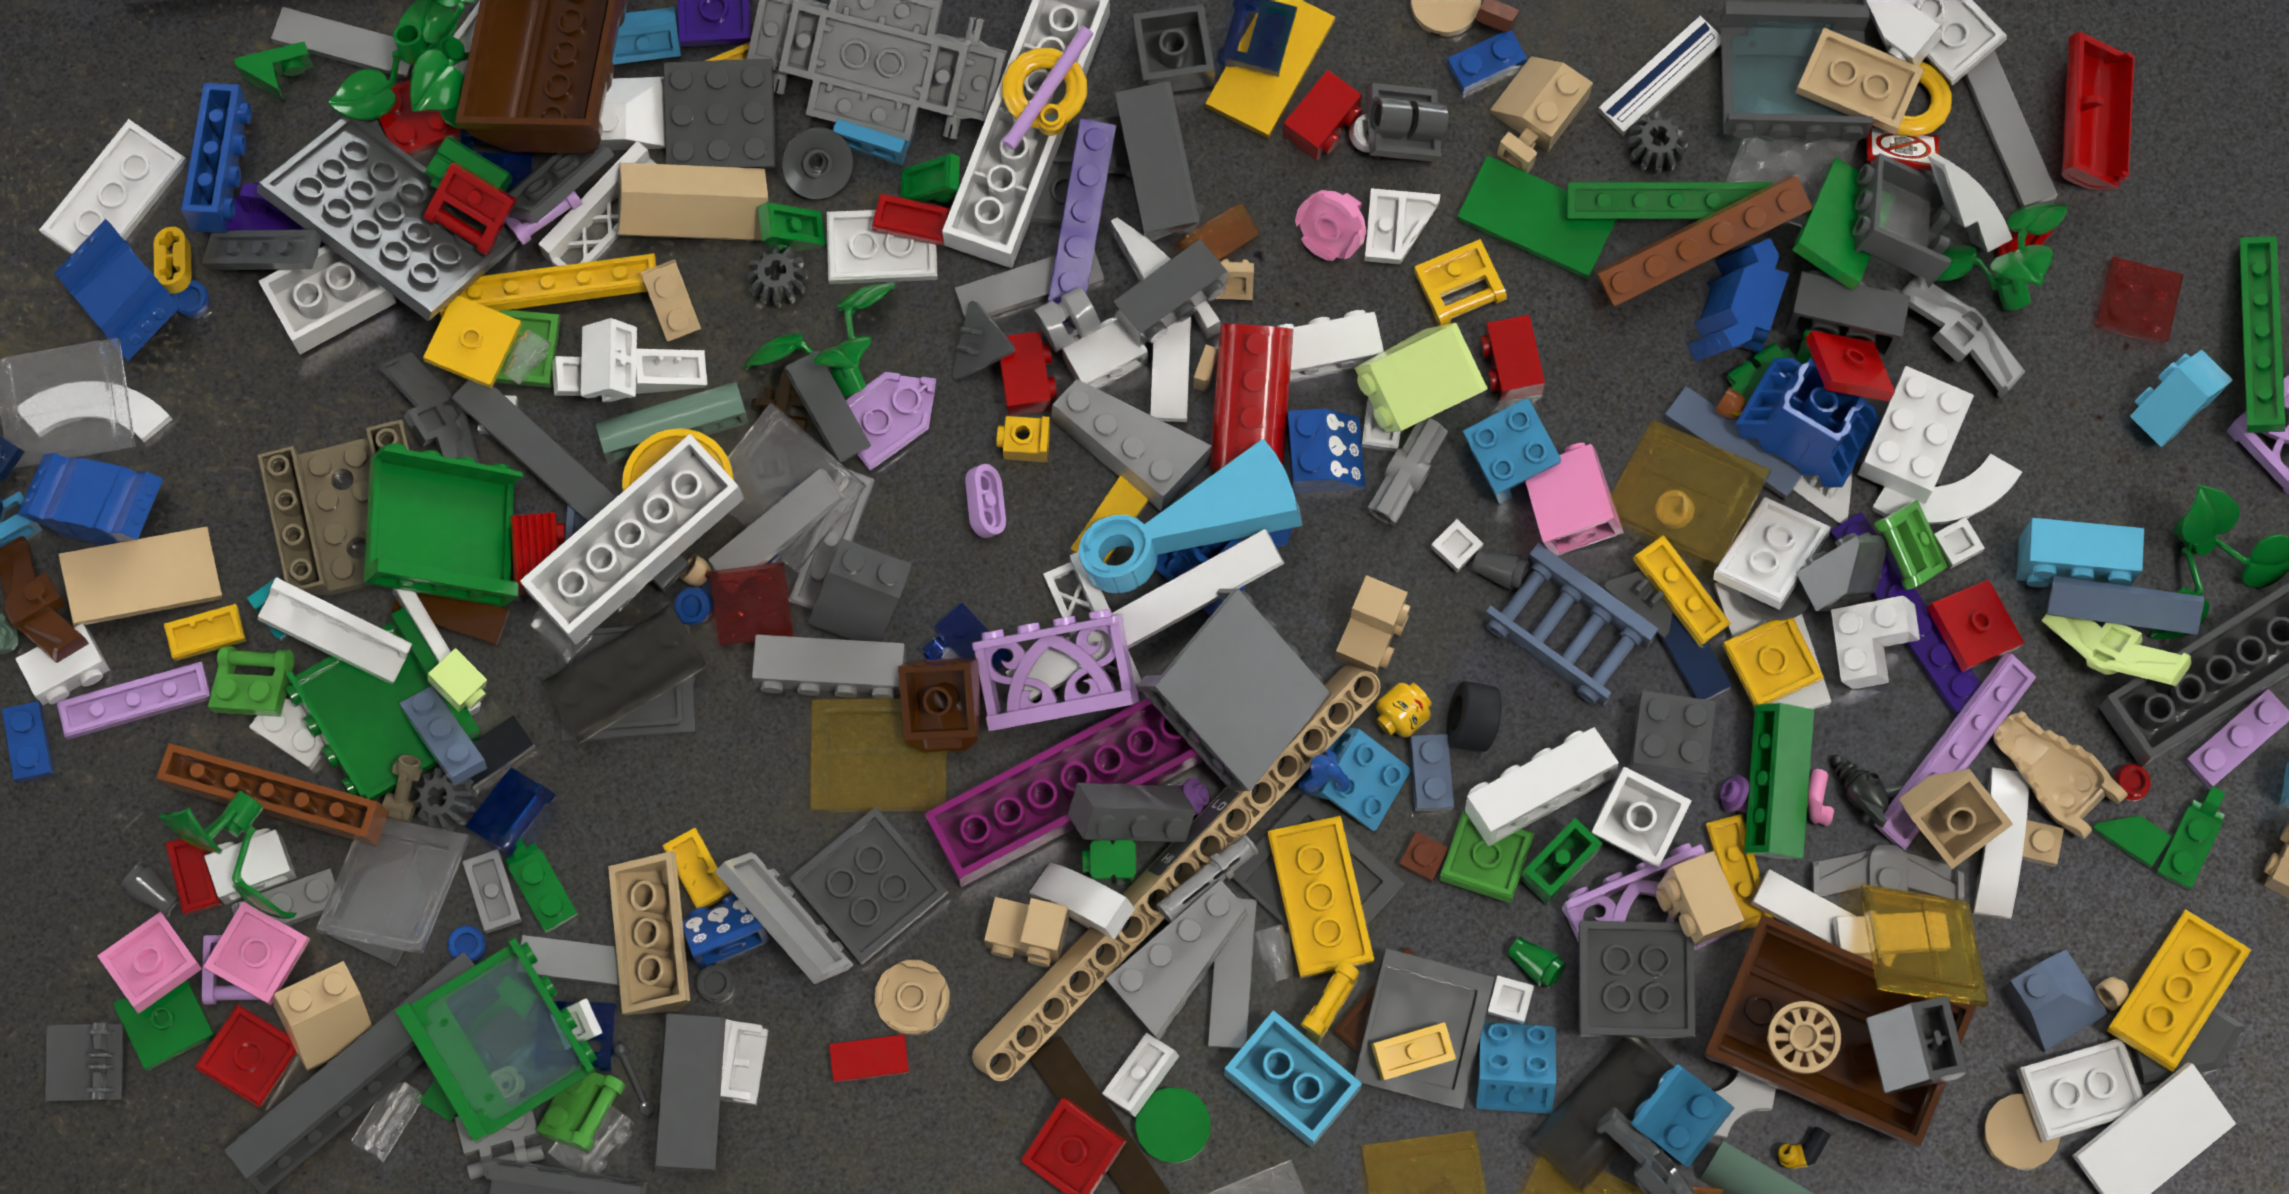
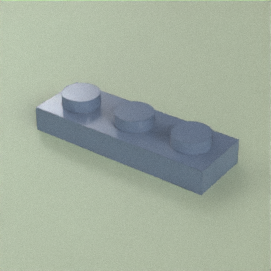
M433 686L399 703L402 713L453 786L487 769L485 759Z

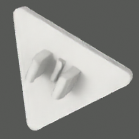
M1853 470L1843 487H1824L1818 475H1803L1792 491L1840 525L1848 520Z

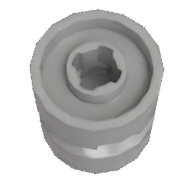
M1080 286L1061 295L1060 303L1057 304L1054 301H1050L1034 310L1036 319L1055 352L1073 344L1076 335L1086 337L1101 329L1097 313Z

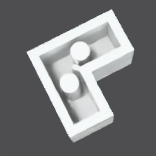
M1905 596L1831 609L1841 682L1853 690L1889 683L1884 647L1920 640L1915 604Z

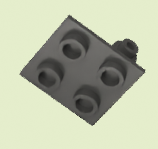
M123 1023L47 1025L45 1101L122 1100Z

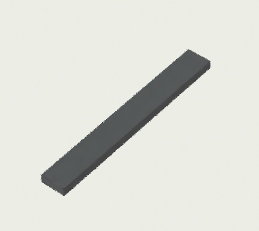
M468 380L452 396L453 401L586 522L590 521L616 498L612 492L494 386L490 389ZM679 555L651 581L665 592L690 567L689 562Z

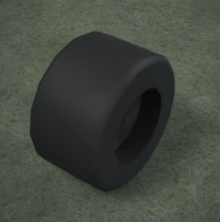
M1463 681L1456 687L1447 717L1446 731L1448 742L1451 746L1486 752L1492 746L1498 732L1502 711L1501 693L1497 687Z

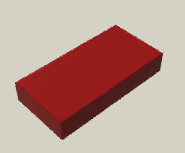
M880 193L872 223V231L943 246L942 230L951 208Z
M181 838L165 843L183 914L188 916L222 906L204 857L209 852L200 850Z
M905 1034L829 1044L834 1084L910 1074Z

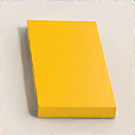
M1264 0L1207 99L1205 108L1269 140L1332 28L1335 16L1303 0Z
M1341 816L1267 831L1300 978L1333 972L1340 960L1346 961L1354 967L1374 963V956Z
M2185 909L2110 1024L2107 1032L2174 1072L2252 949Z

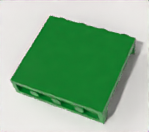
M401 444L384 445L370 458L364 583L503 608L518 597L519 582L510 581L512 551L511 516H513L514 484L523 478V472L511 470L510 466L505 464L485 465L476 463L475 459L469 457L453 459L443 457L437 451L426 450L417 452L406 450V447Z
M405 608L391 614L392 622L381 628L412 643L410 652L393 685L333 656L324 659L296 676L293 675L291 670L286 673L289 685L284 689L294 707L301 705L308 715L303 718V721L313 738L320 735L326 747L322 749V752L332 768L339 766L345 778L340 781L345 791L370 800H376L396 788L399 775L392 773L394 763L398 761L400 756L412 755L420 759L422 773L438 765L435 758L402 713L399 704L431 687L432 685L427 681L428 673L439 664ZM436 690L472 743L481 738L480 729L466 706L458 712Z

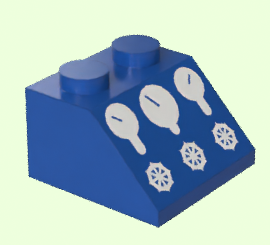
M1329 409L1288 411L1287 437L1291 486L1294 494L1365 489L1360 417Z
M735 894L724 898L721 901L723 905L708 910L707 907H702L691 911L686 915L687 919L683 921L685 937L700 970L770 942L765 928Z

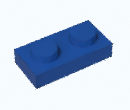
M1510 29L1507 33L1497 34L1447 58L1446 64L1462 93H1465L1524 65L1527 62V56Z
M36 701L2 709L13 780L16 783L54 775L42 704Z

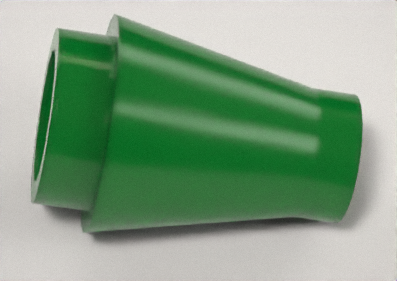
M1522 937L1517 938L1508 951V956L1513 958L1538 986L1543 984L1551 988L1560 978L1566 967V963L1560 960V954L1528 942Z

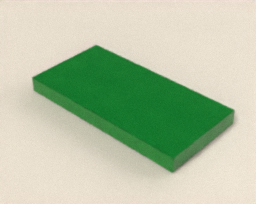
M1488 155L1457 216L1458 222L1587 280L1617 219H1568L1566 190Z
M1835 157L1829 164L1812 203L1813 209L1809 210L1792 250L1849 289L1854 290L1862 279L1871 255L1862 250L1859 253L1855 252L1856 235L1853 234L1858 215L1855 204L1859 196L1860 184L1857 183L1859 171L1838 157ZM1882 192L1879 225L1881 228H1883L1895 200V197L1885 192Z

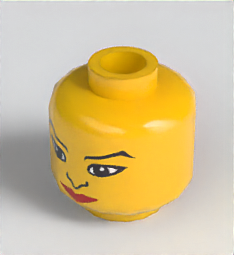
M1398 683L1377 701L1376 708L1380 716L1376 719V722L1387 735L1391 736L1396 733L1400 737L1407 738L1430 719L1429 707L1432 703L1425 692L1415 683L1410 685Z

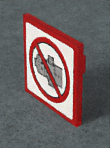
M1872 126L1866 138L1867 161L1871 162L1881 153L1912 168L1933 171L1928 155L1933 152L1939 155L1938 136L1926 134L1918 137L1901 136Z

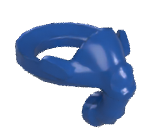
M1329 748L1327 752L1317 755L1312 759L1311 767L1301 776L1298 784L1299 789L1303 793L1315 792L1330 779L1335 780L1334 786L1340 792H1345L1350 788L1349 778L1337 765L1336 754Z

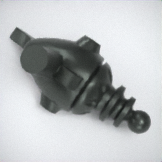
M1833 755L1830 763L1832 766L1837 767L1835 773L1839 775V780L1841 782L1845 781L1844 792L1848 800L1856 810H1863L1879 827H1884L1887 819L1883 813L1888 810V801H1893L1903 787L1901 785L1885 787V783L1877 773L1867 769L1857 770L1856 764H1851L1848 759L1843 761L1840 755Z

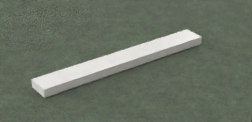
M1264 529L1118 609L1112 615L1122 614L1129 649L1219 600L1220 597L1216 594L1219 589H1239L1281 566L1284 562L1268 531ZM1102 630L1093 631L1088 636V641L1091 645L1096 646L1102 641L1101 649L1092 656L1097 661L1107 656L1112 647L1111 637ZM1079 631L1067 639L1076 643ZM1050 647L1038 659L1028 678L1042 680L1052 690H1055L1066 684L1069 678L1077 670L1083 668V666L1069 655ZM1009 669L1006 671L1007 676L1013 677L1016 670ZM1025 685L1024 691L1033 690L1029 695L1032 702L1042 697V692L1039 688Z

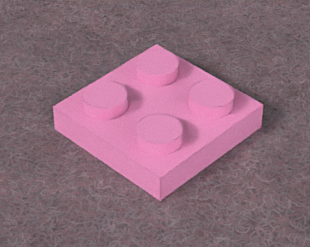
M242 902L203 967L271 1005L274 1000V993L281 990L310 939L251 905Z
M161 912L97 955L138 1014L202 969Z

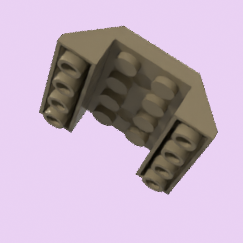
M402 419L366 428L367 438L298 454L295 447L291 446L258 454L285 582L311 595H335L372 585L364 583L365 556L359 559L352 558L349 555V550L356 542L363 541L366 543L370 458L387 444H401L406 447V450H410ZM343 473L351 474L353 476V483L348 489L338 490L334 487V481L338 475Z

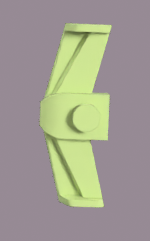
M2047 613L2041 620L2085 657L2087 666L2103 674L2111 675L2120 672L2177 686L2191 665V656L2187 653L2180 655L2140 645L2143 641L2142 633L2126 625L2106 622L2103 627H2100L2092 620L2049 615Z

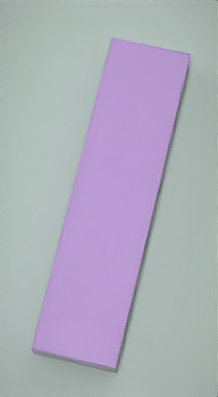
M201 661L57 702L64 736L69 740L210 700L211 691L205 666Z

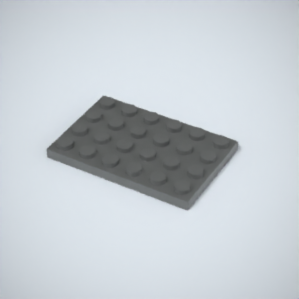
M345 116L259 182L257 188L259 195L306 230L318 232L323 243L427 321L432 319L458 295L504 258L518 243V238L513 232L503 226L493 249L485 256L476 250L477 246L439 223L435 222L432 224L423 219L424 213L436 190L429 186L431 179L425 174L426 168L363 120H354ZM445 203V211L484 234L487 228L486 225L451 204Z

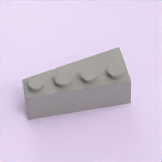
M1078 379L1052 404V421L1119 477L1121 475L1148 498V501L1160 512L1171 503L1210 461L1212 445Z
M1222 880L1218 881L1106 978L1111 987L1156 1039L1160 1040L1169 1024L1181 1011L1188 997L1198 983L1202 981L1212 963L1247 917L1248 912L1245 906Z

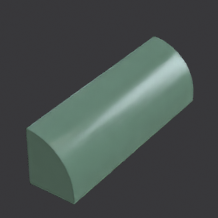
M733 382L596 422V427L607 463L611 464L628 459L641 442L664 430L681 428L710 435L749 422L737 382Z
M1722 1141L1717 1147L1699 1179L1723 1194H1814L1725 1141Z

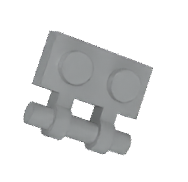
M527 1097L507 1102V1104L513 1106ZM534 1109L478 1144L473 1141L459 1116L455 1117L464 1154L468 1156L480 1152L481 1162L467 1165L471 1180L483 1176L487 1179L489 1163L496 1158L525 1163L545 1159L542 1144L527 1148L525 1140L540 1135L536 1131L538 1125ZM513 1143L515 1152L494 1158L492 1148Z

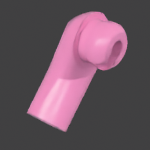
M1813 769L1810 772L1807 811L1808 819L1813 824L1817 825L1820 823L1824 826H1829L1833 819L1834 809L1831 806L1823 805L1829 774L1822 769Z

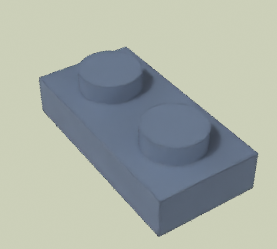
M1448 734L1410 736L1408 740L1415 812L1452 810L1454 808Z

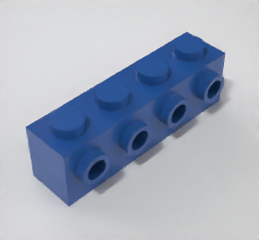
M203 84L181 210L191 231L227 233L228 222L235 217L236 205L233 193L234 188H238L241 182V169L238 164L240 156H244L246 152L244 128L245 124H250L252 117L251 104L246 102L240 85Z

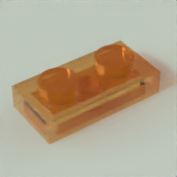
M1237 203L1179 240V243L1185 250L1201 239L1215 257L1220 260L1260 233L1244 205Z

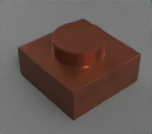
M1416 831L1398 867L1432 884L1449 851V847Z

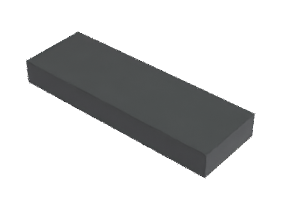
M817 350L785 366L784 371L838 465L869 449L871 444L827 366L814 364L813 358L819 354Z

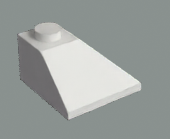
M664 77L615 78L612 80L611 88L606 93L601 117L603 131L600 144L608 145L611 150H628L638 141L646 149H666Z
M1623 767L1618 773L1600 809L1591 833L1659 868L1692 800Z

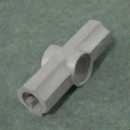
M1431 418L1415 424L1403 448H1399L1390 461L1384 474L1385 479L1371 501L1367 512L1384 524L1396 525L1413 493L1417 494L1425 482L1432 467L1430 464L1445 440L1448 430Z

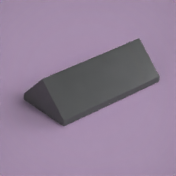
M1162 82L1115 92L1144 236L1152 242L1199 223L1200 220L1171 82Z
M666 1014L663 1024L653 1173L715 1171L726 1018Z

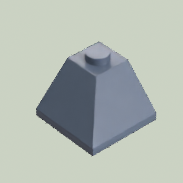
M2067 949L2038 963L2010 980L2002 988L2043 1052L2048 1051L2108 1014Z

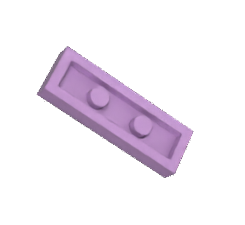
M2268 689L2184 762L2210 789L2211 786L2216 785L2288 723L2289 710Z

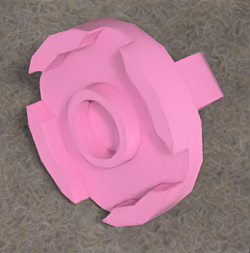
M1321 190L1311 194L1298 208L1295 219L1296 227L1300 224L1304 235L1301 238L1303 244L1314 255L1328 261H1333L1335 258H1344V260L1350 258L1364 243L1366 235L1365 220L1360 212L1362 202L1348 193L1342 195L1336 191Z

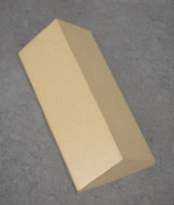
M643 163L619 164V236L762 241L757 207L768 202L765 169Z
M670 851L608 866L622 1014L679 1012L690 1001L676 852Z

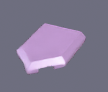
M884 372L861 391L846 400L871 444L869 449L857 454V457L869 471L929 429L936 378H916L901 376L898 373Z

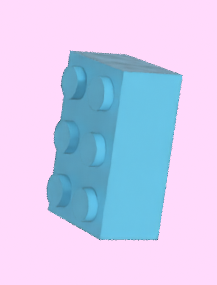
M2032 518L2018 538L2016 580L2027 581V585L2031 587H2047L2049 583L2052 584L2053 576L2131 586L2143 569L2144 528Z
M1274 1010L1224 1070V1076L1311 1148L1314 1147L1353 1100L1362 1086V1083Z

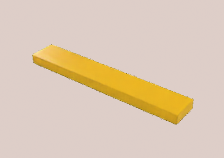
M655 253L481 276L459 296L493 310L504 311L648 292L640 272L657 266ZM448 305L440 311L441 318L443 317Z

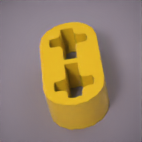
M167 227L158 232L154 238V276L170 294H177L184 291L191 283V244L180 228ZM173 241H177L173 243V253L171 254L167 248L172 246ZM172 267H175L178 272L173 275V279L168 280L172 277Z

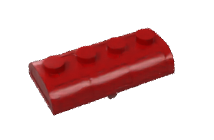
M2077 32L2068 38L2061 174L2067 181L2087 189L2120 188V182H2125V180L2129 179L2135 56L2130 52L2124 53L2082 32Z
M1220 324L1209 470L1219 471L1261 439L1267 442L1276 453L1281 464H1284L1294 329L1246 324Z

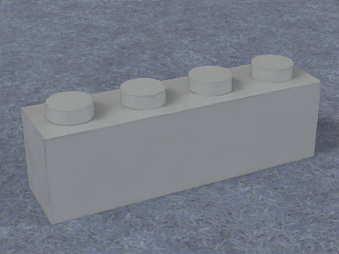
M756 635L752 679L755 687H761L760 690L766 693H782L783 689H798L799 694L815 696L819 695L820 691H834L836 696L844 698L857 697V693H869L875 699L891 700L894 699V695H900L898 666L906 662L905 644Z

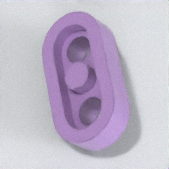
M981 464L970 469L966 474L965 484L970 525L975 533L982 538H990L1003 532L1006 526L1003 487L998 471L989 464Z

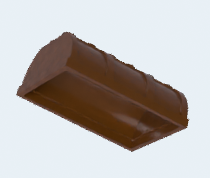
M480 0L455 120L457 126L488 144L513 152L584 154L594 150L601 141L603 131L601 117L606 93L612 85L614 75L612 61L619 27L625 19L627 0Z
M1762 914L1703 1056L1764 1081L1767 1085L1787 1091L1831 1110L1846 1119L1854 1120L1896 1138L1911 1147L1919 1148L1946 1082L1884 1094L1865 1019L1910 1003L1948 996L1961 1045L1976 1005ZM1808 1001L1823 1006L1834 1016L1839 1025L1841 1045L1838 1054L1826 1068L1812 1074L1792 1073L1779 1065L1771 1055L1767 1041L1770 1023L1783 1007L1794 1002ZM1801 1008L1800 1014L1802 1020L1805 1021L1808 1011ZM1790 1013L1785 1014L1784 1018L1795 1025L1792 1015ZM1816 1014L1813 1024L1817 1025L1823 1021L1824 1016ZM1777 1025L1775 1028L1777 1033H1789L1780 1025ZM1826 1027L1820 1034L1832 1035V1028ZM1775 1042L1777 1049H1782L1790 1043ZM1819 1043L1827 1051H1832L1833 1046L1830 1043ZM1794 1049L1784 1056V1059L1792 1062L1796 1050ZM1813 1051L1816 1062L1818 1064L1822 1063L1823 1058ZM1803 1053L1800 1066L1808 1067L1805 1054Z

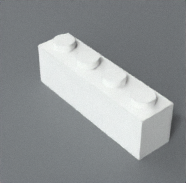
M1355 310L1346 313L1344 318L1330 320L1329 317H1319L1309 321L1308 325L1294 327L1293 324H1283L1277 326L1294 329L1290 382L1353 370L1356 366L1384 352L1375 312L1365 313L1364 310Z
M1595 727L1584 733L1582 731L1574 732L1564 740V744L1553 750L1545 748L1539 751L1529 763L1521 767L1519 765L1511 766L1501 774L1499 779L1490 784L1482 782L1470 790L1467 795L1465 812L1488 846L1495 844L1616 777L1619 762Z

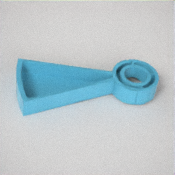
M1261 439L1146 524L1128 515H1113L1096 521L1083 534L1078 553L1084 570L1095 587L1108 593H1124L1136 589L1137 586H1141L1150 578L1157 565L1158 554L1249 537L1264 529L1269 533L1300 527L1303 524L1299 505L1287 473L1276 453L1264 439ZM1127 546L1134 549L1131 558L1121 565L1111 566L1104 563L1106 555L1114 548Z

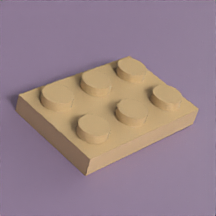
M1823 28L1795 93L1849 116H1873V126L1896 135L1924 69Z

